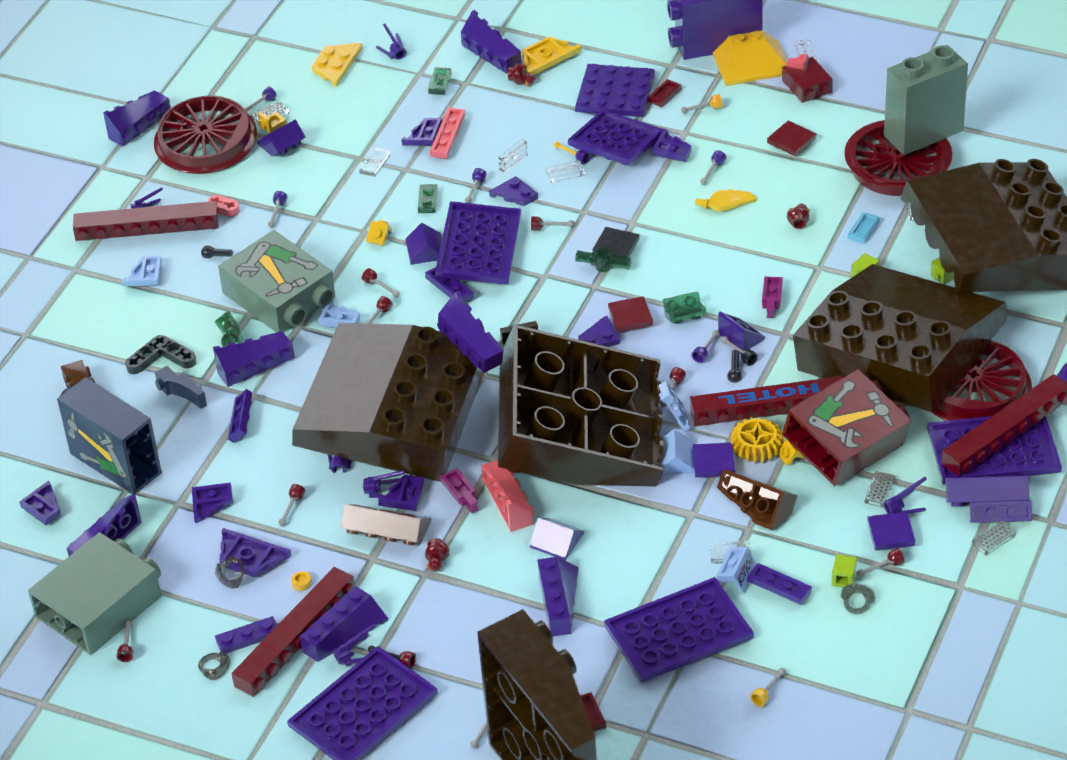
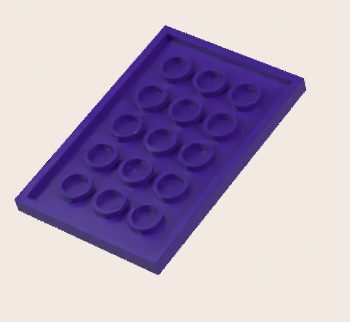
M450 201L435 277L508 285L521 218V209Z
M992 416L927 423V430L942 485H945V478L958 477L942 465V451ZM1044 417L1038 424L1031 426L1025 433H1021L1011 443H1007L998 452L991 454L984 462L977 464L960 477L1031 476L1061 472V462L1047 418Z
M716 577L604 620L606 630L641 683L754 638L753 630Z
M377 646L288 719L287 724L288 727L333 760H360L436 696L438 689Z

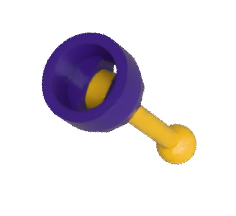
M558 141L554 142L555 148H561L574 154L578 163L585 165L589 162L591 157L589 152L583 150L576 152L561 145Z

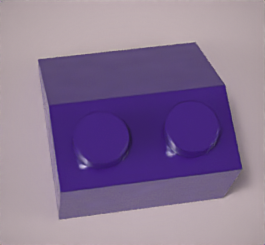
M295 119L267 134L256 143L271 156L276 154L281 156L288 152L287 148L290 146L294 149L301 145V140L306 138Z

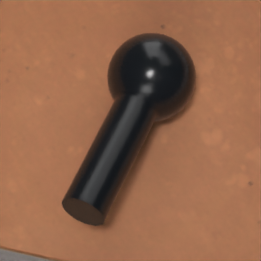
M206 245L202 248L201 255L203 258H212L213 256L232 257L233 251L231 249H214L212 246Z
M732 350L731 370L727 373V379L733 383L742 380V373L739 370L738 350Z

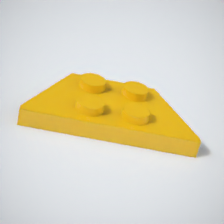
M548 36L522 49L523 61L527 66L526 72L536 75L582 52V46L579 44L575 47L570 46L568 41L557 40Z
M362 43L325 46L312 64V72L320 75L325 81L330 80L332 86L337 87L363 49Z

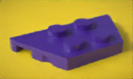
M225 528L222 529L219 558L220 566L256 578L291 557L290 549Z

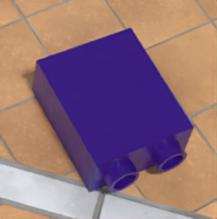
M667 0L670 21L675 20V27L668 28L669 44L671 48H679L683 60L713 55V52L729 36L763 31V0Z

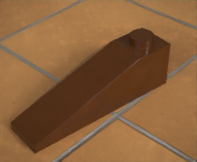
M726 469L722 470L717 488L728 499L737 504L743 513L752 518L755 524L773 531L792 514L798 496Z

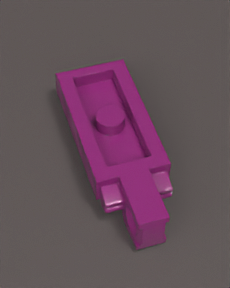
M764 276L762 309H767V318H774L775 309H780L783 277Z
M458 468L440 476V481L462 507L466 505L471 513L479 511L476 490Z

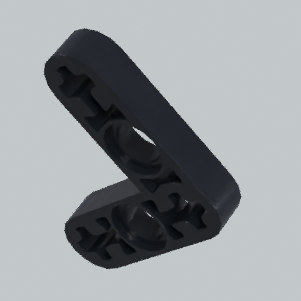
M158 335L125 361L127 372L138 374L160 356L187 369L196 365V356L193 351L169 337ZM172 350H178L177 353H169ZM145 353H152L150 356H143Z

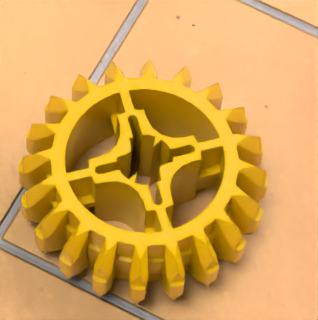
M751 417L750 420L744 419L742 423L738 422L737 426L733 427L730 441L735 455H739L740 459L745 458L747 462L753 460L754 463L756 461L763 463L764 460L771 461L772 457H777L784 443L782 430H780L779 425H775L774 421L769 422L767 418L762 420L760 417L758 419Z

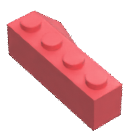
M498 460L481 465L482 479L510 532L533 525L532 516H535L534 509L531 504L528 505L527 496L524 491L521 492L519 481L513 477V473L498 467Z

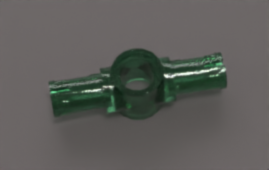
M599 248L593 252L577 250L575 255L576 262L590 263L599 272H608L614 267L629 270L631 267V258L618 257L615 254H611L608 248Z

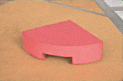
M800 54L799 57H791L787 61V67L803 70L808 61V55Z

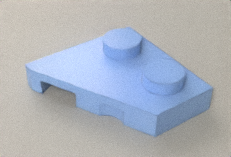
M161 255L143 256L138 261V264L131 269L130 276L123 278V286L158 285L162 265Z
M332 301L331 304L325 306L320 315L319 325L337 327L338 323H358L360 313L349 310L343 305L340 308L334 306V301Z
M666 381L659 384L661 390L659 396L662 402L667 404L684 432L690 430L691 426L684 403Z

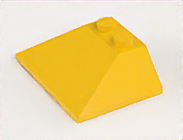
M764 31L729 36L713 52V57L725 86L781 77L782 67L787 65V59L779 41Z

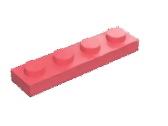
M448 107L431 147L430 157L448 158L464 120L465 109Z

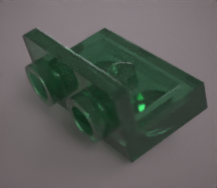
M697 291L662 300L665 317L674 324L682 323L685 319L689 318L699 319L702 315L707 314L706 307L700 302L699 292Z

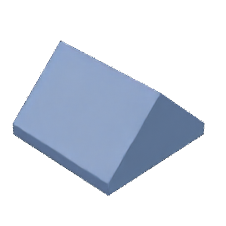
M673 429L663 437L664 447L660 462L665 468L663 474L695 473L694 441Z

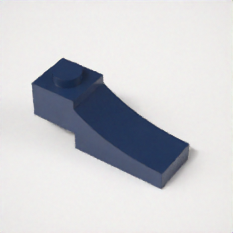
M168 366L154 372L156 377L155 385L159 391L162 390L167 396L172 394L185 398L200 409L207 406L205 392L185 372L177 375Z

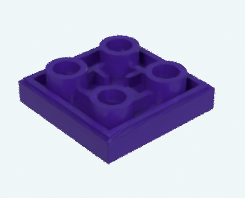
M731 442L693 444L695 478L721 476L723 469L735 472Z
M908 512L867 516L875 551L915 546L916 541Z

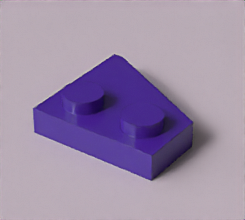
M231 482L192 487L195 523H199L233 503Z

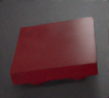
M788 120L767 138V143L790 155L796 156L816 139L817 133Z
M644 296L608 303V310L616 332H626L632 329L653 326V319Z

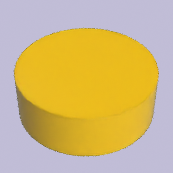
M305 571L296 572L291 577L292 587L297 591L309 589L312 585L311 575Z

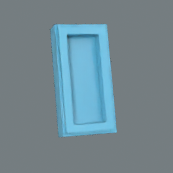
M863 212L849 231L848 239L865 244L880 222V217Z

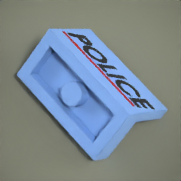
M730 548L716 575L719 582H734L739 593H744L749 583L747 576L757 564L749 548Z

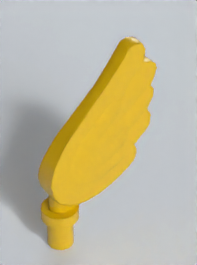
M734 189L718 190L711 195L710 199L696 198L695 205L702 206L704 209L710 207L714 211L721 212L756 202L757 196L751 195L749 191H735Z

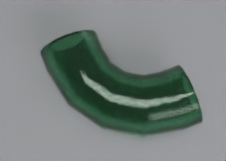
M229 311L214 321L223 335L221 339L223 347L232 342H235V344L242 343L241 329Z

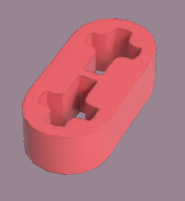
M213 195L208 198V202H217L218 214L234 217L240 212L239 203L236 200L220 195Z

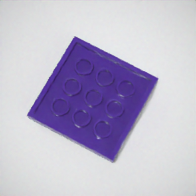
M587 64L576 101L575 112L597 114L604 109L622 116L644 117L648 96L650 95L655 76V69Z
M602 109L568 139V146L630 166L658 140L663 129Z

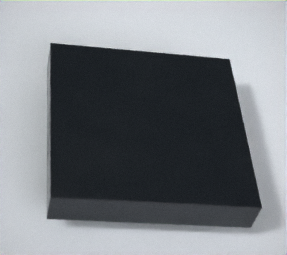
M605 227L592 249V254L627 262L640 240V234Z

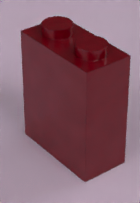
M813 57L808 58L803 70L787 67V65L782 67V81L802 103L832 93V77Z

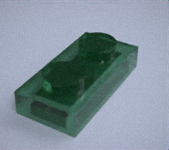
M434 68L428 86V94H446L452 75L451 68Z
M437 184L420 185L418 213H436Z

